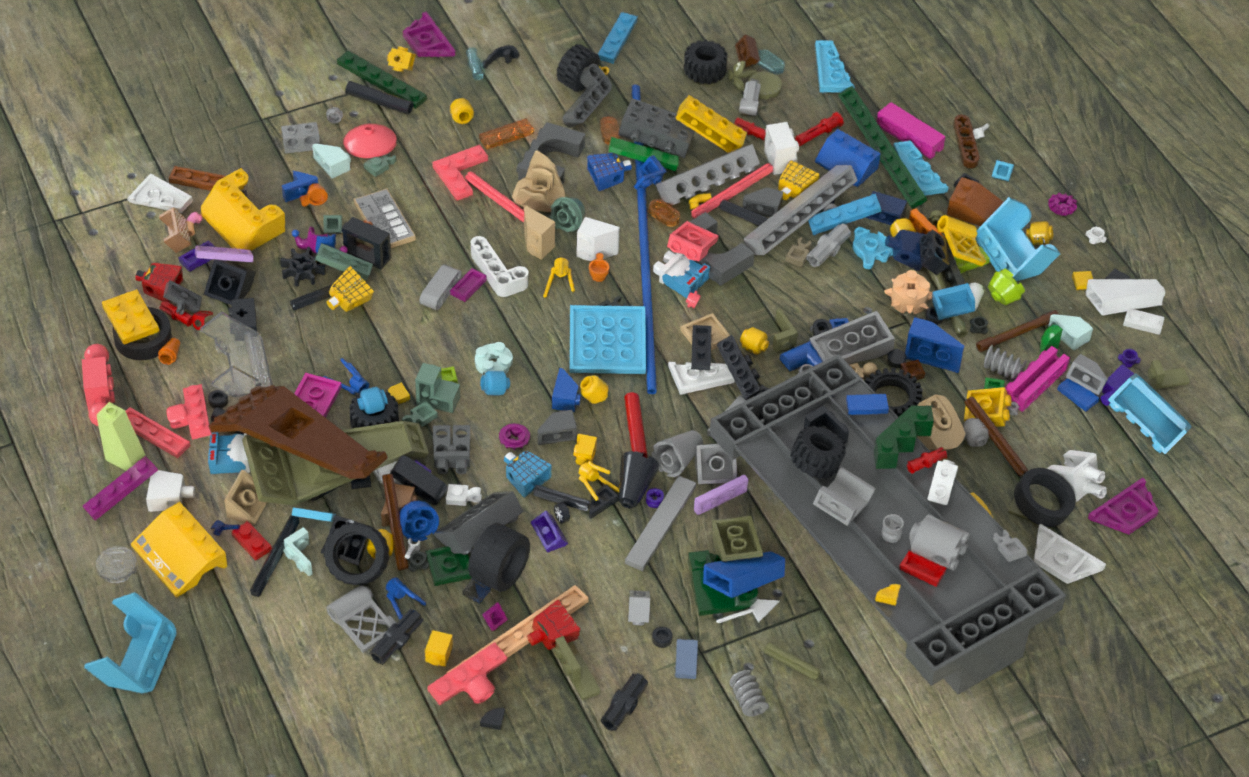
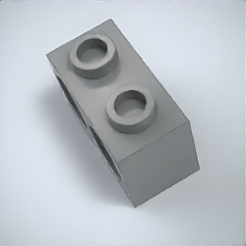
M317 122L281 126L285 154L313 150V144H320Z

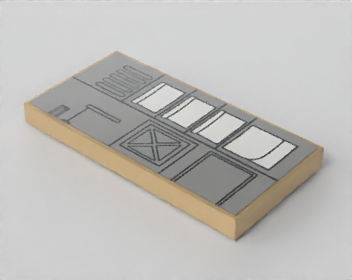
M388 189L354 199V204L364 221H370L373 226L390 233L391 248L416 240L415 234Z

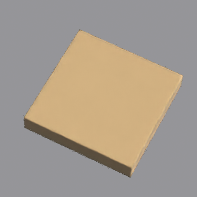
M713 313L682 325L680 329L692 345L693 325L712 326L711 350L718 348L717 343L730 336Z

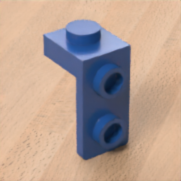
M654 155L650 156L640 167L646 175L641 177L634 188L639 189L643 187L645 189L651 184L656 185L662 181V176L667 171Z

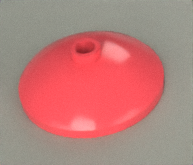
M363 124L351 129L345 135L343 143L345 150L349 154L360 158H373L391 152L396 146L397 138L395 133L384 125Z

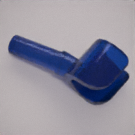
M216 520L210 529H215L213 534L220 536L223 530L239 529L240 525H228L220 520Z

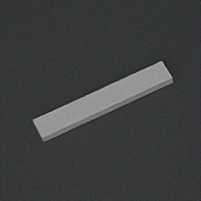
M678 476L625 559V564L641 571L645 569L695 490L696 482Z

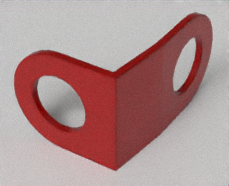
M199 311L193 314V327L197 330L202 329L205 318L213 315V312ZM196 320H200V321H201V326H200V327H197V326H196V324H195V321H196Z

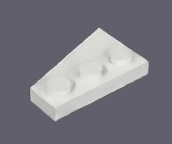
M669 362L668 364L680 395L735 382L726 364L711 363L710 370H692L690 362H686V365H676L675 362Z

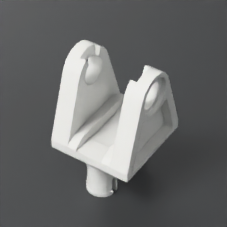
M1069 450L1063 455L1065 466L1051 465L1047 468L1061 475L1070 484L1074 491L1076 502L1088 493L1100 499L1104 498L1107 493V488L1099 485L1105 479V472L1098 470L1095 453Z

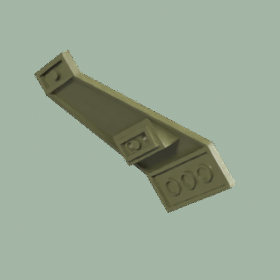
M398 421L342 430L368 451L386 452L388 458L375 470L398 461L400 456L426 458L429 454L419 423ZM245 435L242 439L260 502L295 506L354 480L285 450L270 446V444L250 435Z

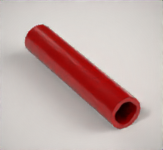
M630 392L624 396L631 451L643 453L642 457L648 458L639 395Z

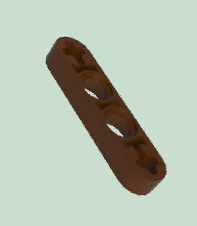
M957 115L954 119L953 127L962 163L965 167L973 169L978 166L979 153L971 122L966 115ZM961 134H968L969 136L963 137ZM964 146H970L972 149H965Z

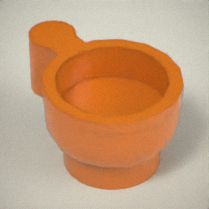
M314 183L309 186L307 194L300 197V202L304 207L310 203L314 206L322 205L328 198L327 191L320 184Z
M598 253L596 259L592 260L589 264V273L596 282L604 281L609 273V264L603 260L604 256L602 253Z

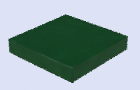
M449 546L425 551L434 586L472 579L468 570V554H454Z

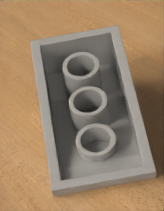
M877 311L810 338V342L822 361L839 354L848 364L875 359L894 350L895 340Z

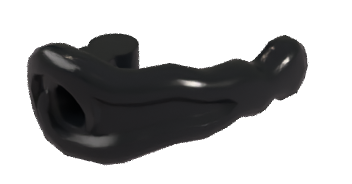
M512 45L496 48L486 60L482 61L481 65L484 69H487L488 65L500 57H504L506 63H511L512 59L519 58V51Z

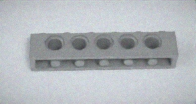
M750 144L656 184L663 204L670 203V205L681 202L680 198L684 196L687 199L695 196V192L698 190L704 192L711 189L710 185L714 183L718 186L725 183V179L728 177L730 179L739 177L742 171H745V173L755 170L754 166L759 165L760 162L753 144ZM737 159L740 161V167L737 165ZM722 165L725 167V173L722 171ZM707 172L711 175L710 180L707 177ZM692 178L696 181L695 186L692 184ZM677 184L681 188L680 192L677 191Z

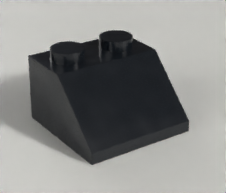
M214 259L203 295L232 305L231 300L244 299L250 291L256 271L226 260Z

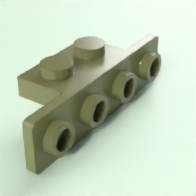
M563 636L555 639L554 655L562 664L565 675L570 678L581 700L600 694L601 690L573 641L567 643Z

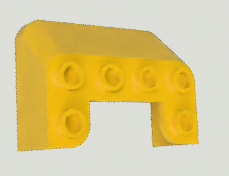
M240 168L216 182L201 205V215L232 248L252 251L285 232V213L277 205H267L258 210L241 192L248 183L249 178L248 174Z

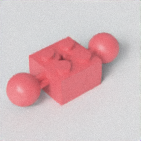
M101 344L90 345L84 353V359H82L83 385L89 419L95 426H98L96 415L109 402L115 403L114 391H111L114 388L113 376L109 377L112 375L111 365L107 364L109 352Z

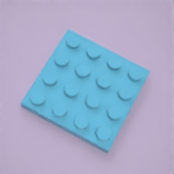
M570 305V373L646 374L645 306Z

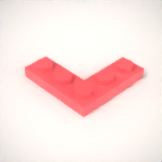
M477 145L434 161L432 165L446 187L458 201L473 195L472 188L459 171L488 161V155L481 145Z

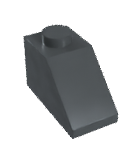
M764 188L747 194L743 197L742 207L762 216L771 217L781 209L783 191Z
M573 411L553 412L537 430L538 445L576 440L577 427Z

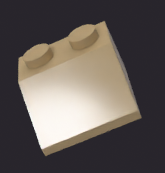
M525 206L524 237L527 252L542 260L555 247V221Z

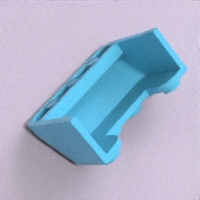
M1008 197L978 228L975 239L990 258L989 261L997 272L1004 268L1009 270L1017 282L1040 275L1060 255V252L1051 244L1041 245L1037 250L1022 230L1031 220V211L1026 204Z
M1136 373L1108 399L1111 402L1109 405L1117 413L1119 411L1127 413L1126 418L1131 423H1137L1141 427L1140 431L1146 437L1151 436L1153 438L1152 446L1159 453L1163 452L1166 454L1192 427L1181 414Z

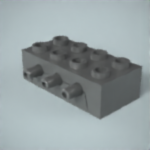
M632 98L622 119L618 135L685 158L695 131L675 119L677 113Z

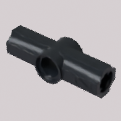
M410 609L397 624L394 623L385 632L382 640L370 651L369 654L376 663L383 665L397 650L399 651L411 637L410 635L423 623L424 619L421 617V614L416 610Z
M639 673L632 674L622 690L618 689L615 692L610 707L601 718V724L607 730L617 731L626 716L634 712L639 697L648 686V681L643 675Z

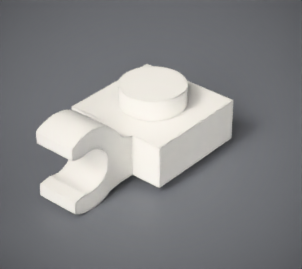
M449 484L446 505L466 506L467 501L479 503L482 498L480 494L481 488L473 487L469 490L468 485Z

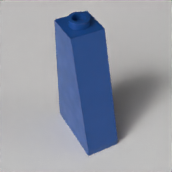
M769 551L764 552L762 557L708 563L704 565L703 583L733 598L784 577L785 558Z

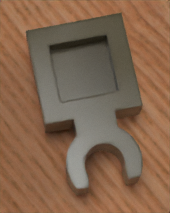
M800 237L797 246L792 245L785 261L803 267L811 248V241L809 240L807 244H803L802 237Z

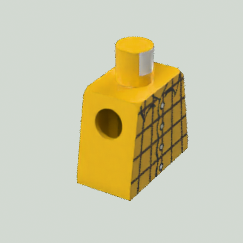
M790 160L779 179L778 190L783 191V200H788L790 197L796 198L819 179L820 174Z
M350 266L332 284L329 291L331 298L327 300V305L332 310L341 306L344 311L348 312L371 300L374 291Z

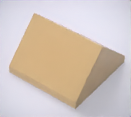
M245 470L240 471L224 500L227 518L244 523L248 521L251 525L256 524L267 502H260L258 500L253 478Z

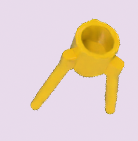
M557 258L554 261V267L551 268V274L543 295L544 298L547 297L555 274L559 277L567 275L571 291H575L567 259Z
M591 461L581 465L578 472L580 475L579 480L584 483L596 501L599 498L588 481L594 482L598 479L619 493V488L600 476L598 472L610 474L609 470L597 466Z

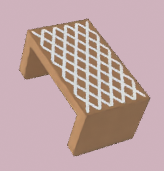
M172 207L159 215V219L168 227L169 236L164 238V243L175 253H178L191 245L187 221L182 214Z

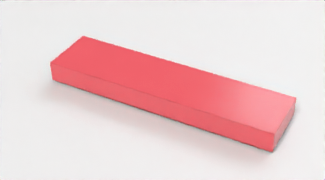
M129 407L125 411L138 436L172 456L179 458L190 447L188 440L133 408Z

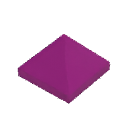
M496 603L482 614L491 631L496 630L508 620L499 603Z

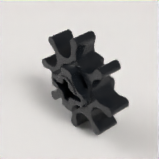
M307 247V251L302 254L296 253L295 249L292 248L291 259H280L281 267L287 268L282 270V278L294 277L295 286H299V282L304 279H308L314 285L315 274H326L325 266L319 265L323 263L315 260L316 256H312L310 247Z

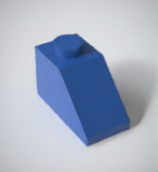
M559 368L552 395V409L561 411L572 410L575 413L576 405L580 406L581 394H578V385L563 368Z

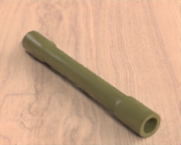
M929 271L938 290L947 288L942 273L935 275ZM959 315L950 317L957 337H965L968 331Z

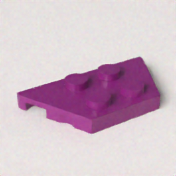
M427 12L422 13L421 19L413 21L411 26L403 30L404 39L418 57L456 56L455 49Z
M1141 478L1089 513L1088 519L1130 535L1156 517L1158 509L1152 501L1151 492H1148L1145 486L1146 480Z

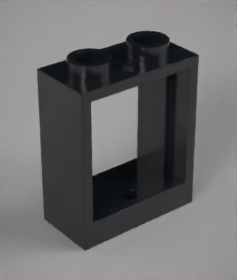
M355 217L344 223L342 227L343 245L348 249L347 254L372 263L374 267L382 270L391 259L390 233ZM356 237L374 245V249L357 242Z

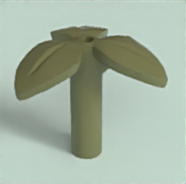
M745 61L736 63L733 66V71L728 69L729 81L733 80L734 86L740 91L745 89L741 78L751 77L757 73L755 69L743 71Z

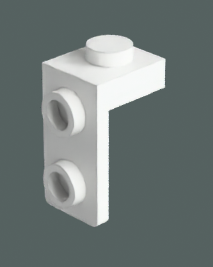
M949 460L937 462L928 495L929 501L943 505L948 504L954 479L958 471V466L955 465V462Z

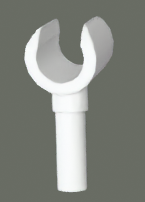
M989 124L973 130L975 139L985 137L984 131L989 128Z
M408 539L406 559H409L413 552L420 550V540H418V543L412 544V539Z

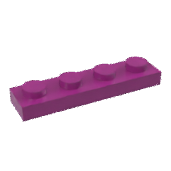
M144 456L82 507L96 521L156 473L158 469Z

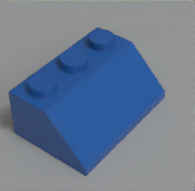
M837 129L825 141L815 159V163L829 171L836 165H851L858 180L853 185L858 187L878 169L881 153Z

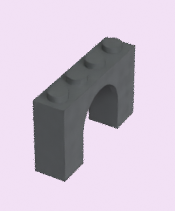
M546 122L544 127L540 128L538 137L533 139L529 151L525 152L523 161L519 162L517 166L518 180L520 181L526 177L535 151H539L542 154L561 152L579 158L585 148L586 134ZM556 166L563 185L565 181V168Z
M705 212L690 221V223L717 235L718 222ZM741 243L726 253H708L702 260L695 262L700 265L704 263L709 265V277L721 286L753 266L754 252Z

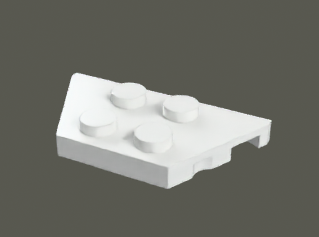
M1042 524L1039 525L1034 562L1039 567L1067 584L1105 569L1106 564Z

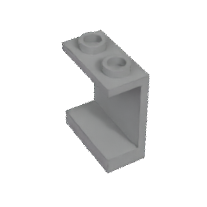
M841 467L835 480L827 488L822 486L819 489L813 504L848 526L868 505L876 488Z

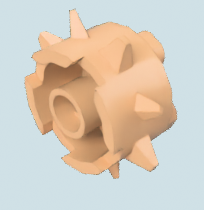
M909 270L907 273L892 279L893 287L885 290L884 294L891 297V306L900 313L904 314L906 311L918 314L924 309H929L927 301L932 299V292L929 291L930 283L925 277L917 274L914 270Z

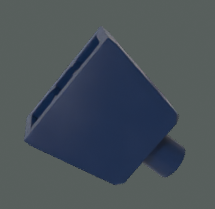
M902 229L895 237L887 236L885 246L892 248L894 260L917 271L923 267L921 265L919 239L924 234Z

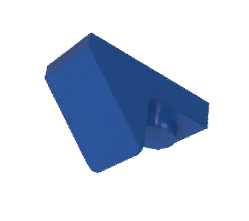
M293 171L294 181L282 185L283 199L285 202H289L306 195L310 185L318 184L317 176Z

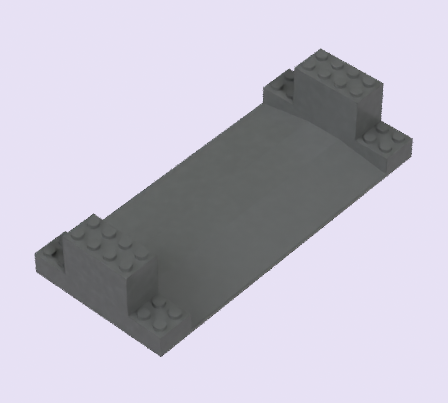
M839 354L711 418L710 435L732 460L739 456L744 458L907 643L905 657L931 686L944 679L959 695L1022 658L1030 628L1063 609L1066 595L1028 554L1025 557L1008 562L1000 553L998 544L993 540L994 533L1002 537L1004 529L956 478L954 479L947 505L928 500L937 463L933 464L930 468L925 467L912 474L906 466L908 464L907 461L921 457V454L924 452H931L917 437L914 452L899 453L896 469H876L874 459L876 438L899 417L890 408L888 414L848 415L847 395L876 393ZM822 406L833 412L835 417L845 424L849 430L848 442L845 444L846 453L838 471L843 467L876 488L868 505L848 526L813 504L819 489L822 486L827 488L835 480L838 471L834 476H829V478L811 477L796 468L795 463L791 461L792 457H790L791 449L801 429H804L805 416ZM890 514H896L904 521L902 537L895 543H889L881 536L883 520ZM927 515H931L970 533L969 539L966 542L968 544L967 550L963 556L959 555L957 568L955 571L946 568V573L937 587L899 570L909 550L911 551L909 535L913 525L916 522L923 521ZM891 584L900 585L896 606L875 601L876 594L880 589L889 587Z

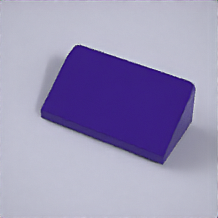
M545 510L530 522L547 552L568 545L556 520L548 511Z

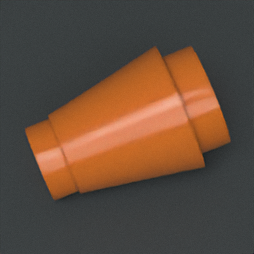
M171 338L159 350L158 358L163 364L170 365L176 361L180 341L176 338Z

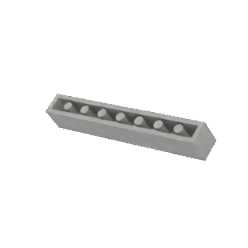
M836 165L747 235L743 239L746 246L754 252V255H765L858 181L852 166Z

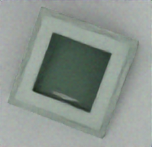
M324 215V234L342 233V215Z

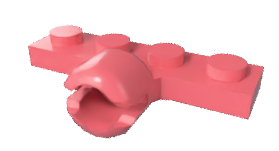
M202 384L183 388L185 403L170 406L166 410L170 427L177 429L189 425L192 440L212 435L208 427L210 423Z
M494 642L430 684L427 690L439 705L462 691L466 692L475 703L480 704L491 697L495 689L494 685L486 677V674L506 662L507 656Z

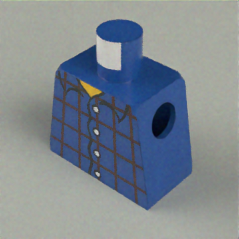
M615 153L587 156V169L598 191L622 183L624 181V172L632 169L630 160L620 161Z

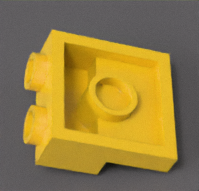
M1005 387L969 390L967 392V399L974 397L996 427L1005 426L1006 421L1010 420V413L1007 407L1011 406L1012 400L1011 396L1007 394ZM967 406L965 407L964 421L975 418Z

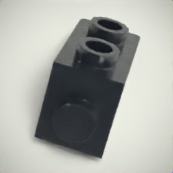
M824 406L809 412L805 416L804 428L825 425L832 433H836L838 438L843 440V444L848 442L849 430L847 426L841 423L834 413Z

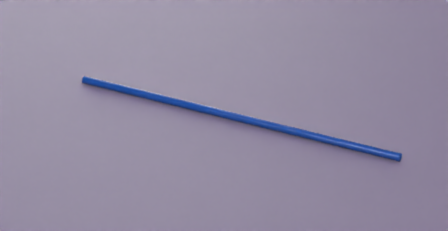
M633 85L632 98L641 101L640 86ZM634 141L635 144H638V145H642V146H643L642 143H639V142H637V141ZM635 160L636 183L645 175L640 168L644 162ZM642 187L637 189L642 298L643 306H645L647 392L655 394L657 392L647 202L646 188L643 189Z

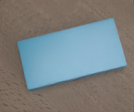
M293 508L292 516L333 522L336 515L334 513L302 508Z

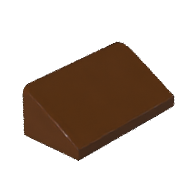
M745 34L735 44L739 62H746L744 68L760 62L755 39Z

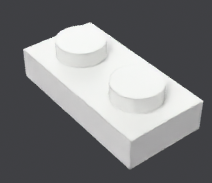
M1131 309L1127 310L1123 326L1160 335L1164 317Z

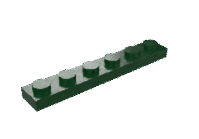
M349 50L337 59V65L386 93L412 101L414 109H417L427 100V95Z

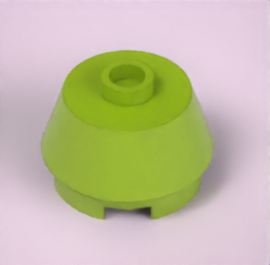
M1005 268L995 272L988 284V289L995 301L1008 305L1020 300L1025 289L1021 283L1018 284L1012 277L1013 274Z

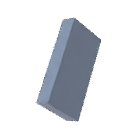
M677 639L675 678L696 679L698 640Z

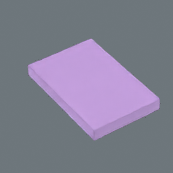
M195 246L196 258L253 262V254L248 249Z

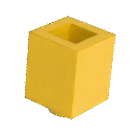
M432 630L425 649V661L435 666L446 667L453 648V635Z

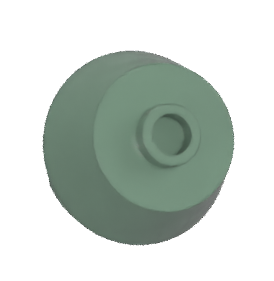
M560 197L550 207L551 216L549 218L555 221V228H560L566 232L577 230L585 217V207L575 197Z

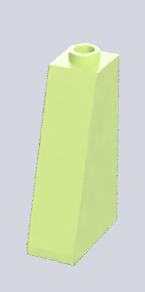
M109 402L96 415L105 460L127 471L146 455L125 410Z

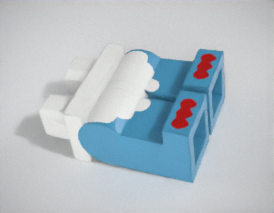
M668 251L663 257V261L666 264L657 261L653 267V272L660 276V283H665V285L685 298L688 297L690 292L694 294L695 290L697 291L709 279V265L705 263L700 265L681 253L675 254Z
M218 432L211 433L208 455L210 474L238 473L241 470L250 473L242 442L244 436L248 434L219 436Z

